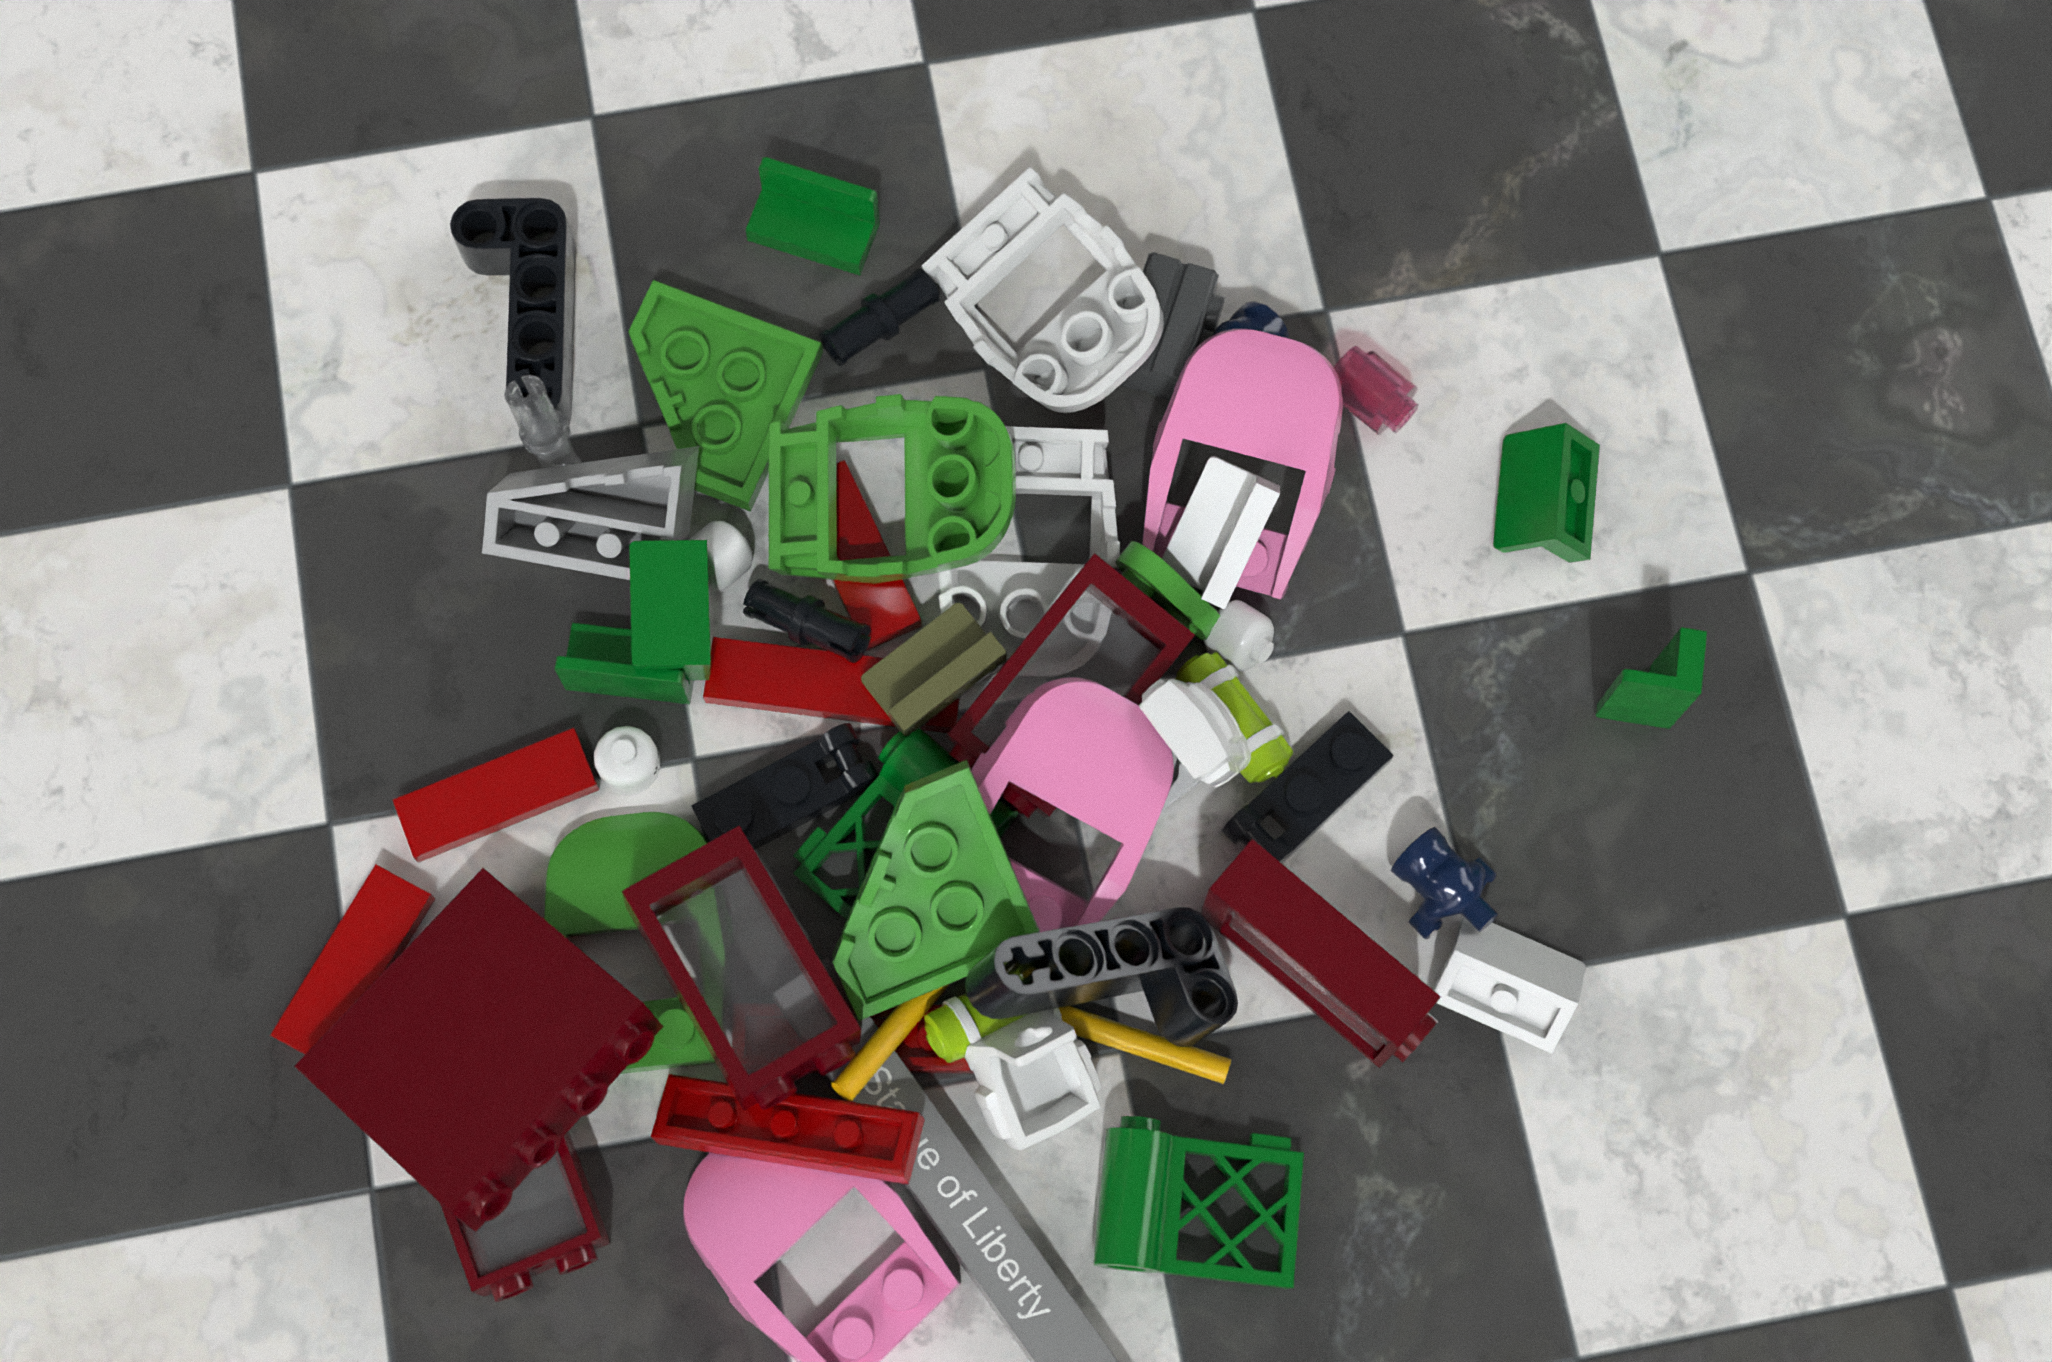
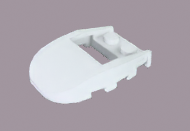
M1030 167L922 265L924 271L943 290L947 297L944 301L946 306L973 342V348L986 363L996 368L1031 398L1055 412L1070 413L1080 411L1104 399L1148 359L1157 346L1163 332L1164 317L1155 290L1141 268L1137 267L1126 251L1123 241L1108 225L1105 227L1101 225L1067 194L1063 193L1058 197L1049 191L1043 184L1039 174ZM1064 225L1104 267L1106 272L1016 353L979 313L974 305L1056 230Z
M1005 426L1012 440L1015 452L1016 493L1092 496L1089 559L1095 553L1117 570L1118 567L1115 561L1120 556V541H1118L1114 482L1109 479L1105 450L1109 443L1108 430ZM980 560L968 566L938 572L941 614L953 604L962 603L986 634L990 631L1007 651L1008 660L1085 564ZM1085 590L1016 677H1057L1084 665L1101 646V642L1107 632L1111 610ZM1002 664L999 668L993 671L990 675H996V673L1004 664Z

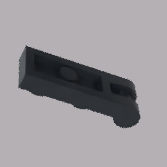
M1348 711L1257 797L1239 810L1225 824L1221 831L1235 845L1241 841L1246 846L1253 839L1283 864L1391 762L1394 755ZM1268 815L1285 830L1276 839L1260 825Z
M850 723L838 725L825 732L818 740L691 805L709 842L740 826L755 850L864 793L879 774L871 761L864 762L856 746L859 744L860 739ZM835 760L842 774L839 778L826 784L818 768Z

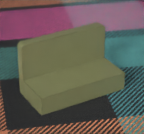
M958 602L865 672L861 677V681L904 736H907L920 729L1007 661V651L990 631L986 634L965 606Z

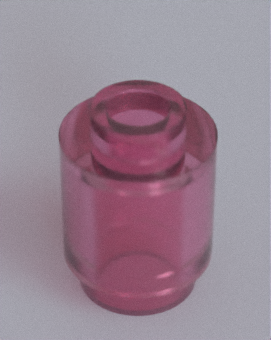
M1356 345L1334 366L1342 387L1343 407L1377 435L1383 433L1387 428L1397 433L1411 419L1419 407V404L1413 400L1418 387L1373 350L1366 353Z

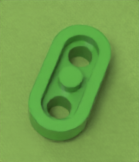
M1131 541L1115 561L1117 567L1122 571L1121 575L1194 633L1195 637L1203 641L1204 639L1207 640L1212 628L1220 617L1219 613L1207 601L1202 600V596L1162 558L1142 544Z

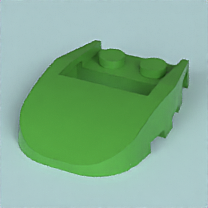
M901 394L876 396V403L845 409L842 405L819 410L816 411V422L790 429L781 420L769 423V569L774 572L789 576L872 584L912 578L976 563L989 555L998 546L1008 530L1016 501L1014 446L999 416L980 402L972 401L968 398L935 396L932 401L905 400ZM904 438L906 555L852 560L838 559L836 443Z
M642 812L602 817L589 821L566 835L551 855L546 877L544 919L567 939L573 936L636 930L638 928L625 907L621 891L709 843V841L692 824L668 813ZM722 883L659 918L658 921L661 926L698 923L704 989L702 996L723 1031L724 1013L731 1006L732 981L730 979L731 945H734L732 918L728 916L721 887ZM678 997L642 1001L663 1025V1028L655 1035L653 1045L648 1053L638 1062L628 1065L621 1074L716 1063Z

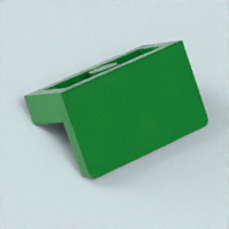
M763 157L758 168L762 190L745 229L747 241L860 276L880 226L877 192L778 160Z
M1566 422L1506 435L1502 444L1493 547L1502 553L1543 547L1568 563L1591 560L1600 444Z
M707 540L631 542L629 545L632 666L635 669L683 668L687 681L709 680L711 655Z
M572 623L566 657L557 656L554 669L565 690L689 705L691 702L694 680L687 681L683 668L635 669L632 666L631 629Z
M1681 627L1651 664L1650 672L1631 669L1622 670L1597 703L1596 717L1670 729L1702 692L1707 631Z

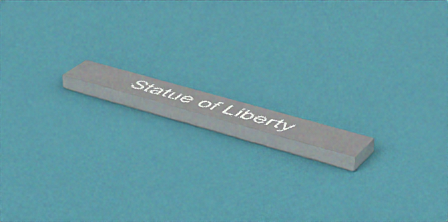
M826 958L821 963L861 1028L860 1043L852 1047L857 1054L878 1027L871 1017L858 1020L835 967ZM803 974L773 994V1002L803 1043L834 1026ZM894 1051L852 1102L920 1112L925 1121L909 1185H904L1029 1361L1119 1362ZM849 1062L837 1070L826 1074L831 1083H833Z

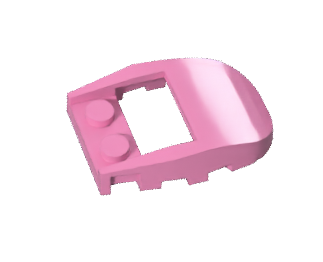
M1252 329L1226 330L1209 337L1195 348L1184 364L1162 421L1158 424L1154 439L1145 508L1143 546L1162 558L1186 508L1185 506L1166 502L1183 438L1305 470L1289 534L1263 528L1236 587L1270 595L1277 599H1282L1285 596L1290 578L1302 552L1306 548L1327 494L1330 492L1336 471L1334 465L1343 411L1342 387L1335 369L1319 351L1296 340Z
M1073 677L1060 678L1037 687L1034 692L1027 695L1006 720L1005 725L1007 727L986 754L981 752L971 770L990 814L1010 781L1121 842L1120 847L1089 901L1009 858L1040 932L1101 921L1125 892L1169 794L1174 772L1171 749L1140 709L1139 705L1095 681Z
M709 1153L697 1166L688 1183L684 1197L683 1218L693 1247L706 1267L711 1270L729 1297V1302L737 1311L797 1362H882L961 1284L954 1272L950 1271L920 1223L892 1187L890 1181ZM855 1187L905 1242L811 1333L804 1337L755 1282Z

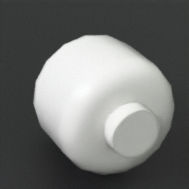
M712 521L689 539L707 540L708 585L710 591L725 590L751 568L753 555L749 539L741 529L729 523Z
M1240 600L1230 601L1225 610L1220 608L1217 611L1220 617L1212 628L1208 639H1204L1207 652L1209 654L1217 652L1227 665H1233L1237 671H1246L1257 663H1264L1274 648L1272 643L1274 635L1272 621L1258 610Z
M621 726L606 732L597 742L594 752V765L603 783L616 793L624 795L638 794L648 789L658 778L661 768L659 751L651 736L639 728Z

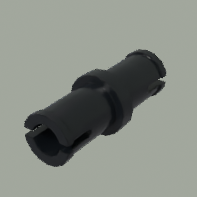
M918 268L912 272V275L880 296L872 293L861 300L860 309L830 329H825L819 333L821 343L831 359L837 365L842 366L850 358L880 338L888 341L899 334L900 325L930 305L940 301L938 297L940 295L930 276L923 269Z
M763 579L756 580L746 593L743 605L746 606L743 609L744 615L787 632L790 641L798 645L807 646L812 643L844 657L851 663L858 662L868 648L871 639L868 636L871 633L870 625L859 623L827 609L822 599L812 595L801 598L773 586Z

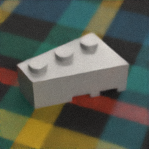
M699 446L509 473L487 493L482 553L630 580L629 545L631 542L689 540Z

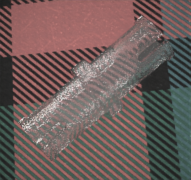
M533 375L522 376L521 379L529 393L527 397H523L516 381H512L505 390V400L512 408L521 425L519 437L525 449L529 453L536 455L541 468L582 463L569 441L570 426L564 415L560 411L554 410L543 381Z

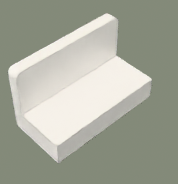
M1211 456L1203 469L1162 559L1189 585L1203 591L1202 600L1225 610L1280 495V486L1219 457Z
M1463 917L1454 947L1433 990L1441 996L1437 1001L1438 1004L1552 1054L1579 1004L1586 965L1582 961L1494 923H1491L1483 931L1479 932Z

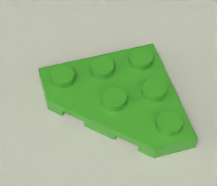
M653 280L628 333L676 449L699 446L694 490L751 512L769 473V423L781 420L789 429L822 357V343Z
M967 760L903 787L833 951V965L859 1021L967 977L970 970L1004 940L1040 932Z

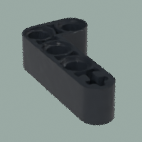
M544 198L476 199L467 201L457 208L450 222L452 236L464 263L477 274L487 276L510 275L506 397L508 405L519 429L526 437L539 442L555 440L565 433L572 417L576 248L565 212L557 203ZM541 232H556L547 241H532ZM481 233H495L486 242H472ZM539 287H555L545 297H530L532 292ZM547 341L554 343L550 350L543 354L533 355L528 353L530 348L538 342ZM535 384L542 385L547 396L546 399L541 400L540 409H537L539 392Z
M1187 907L1166 909L1011 937L1001 942L978 962L967 974L965 982L966 995L971 1005L980 1014L991 1019H1004L1144 991L1153 1019L1161 1035L1167 1041L1179 1047H1191L1229 1022L1236 1014L1238 1006L1236 989L1213 928L1200 912Z

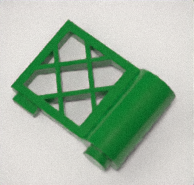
M917 729L907 736H904L901 731L898 732L886 744L878 757L884 764L879 776L828 834L820 827H817L793 855L802 863L793 874L847 920L852 907L842 898L857 897L867 874L866 851L877 850L881 841L865 840L864 817L881 797L895 807L905 785L960 762L949 755L950 752L923 729ZM1001 796L990 814L1000 839L1018 815V810ZM855 828L856 842L842 843ZM857 852L859 888L832 890L815 875L833 853Z
M1122 1116L1120 1127L1107 1128L1094 1266L1121 1271L1161 1273L1283 1289L1294 1288L1304 1153L1290 1151L1291 1138L1251 1133L1249 1135V1145L1172 1136L1168 1133L1160 1132V1120L1139 1116ZM1186 1154L1209 1156L1227 1178L1201 1201L1183 1180ZM1226 1159L1248 1162L1235 1171ZM1259 1163L1285 1166L1283 1195L1267 1209L1263 1207L1241 1179ZM1233 1186L1256 1215V1218L1230 1239L1206 1207ZM1183 1197L1192 1209L1180 1218L1181 1199ZM1282 1208L1281 1227H1279L1271 1216ZM1198 1216L1221 1247L1202 1263L1176 1260L1179 1230L1194 1217ZM1262 1224L1279 1245L1277 1272L1253 1269L1236 1247ZM1228 1254L1237 1267L1215 1265V1263Z

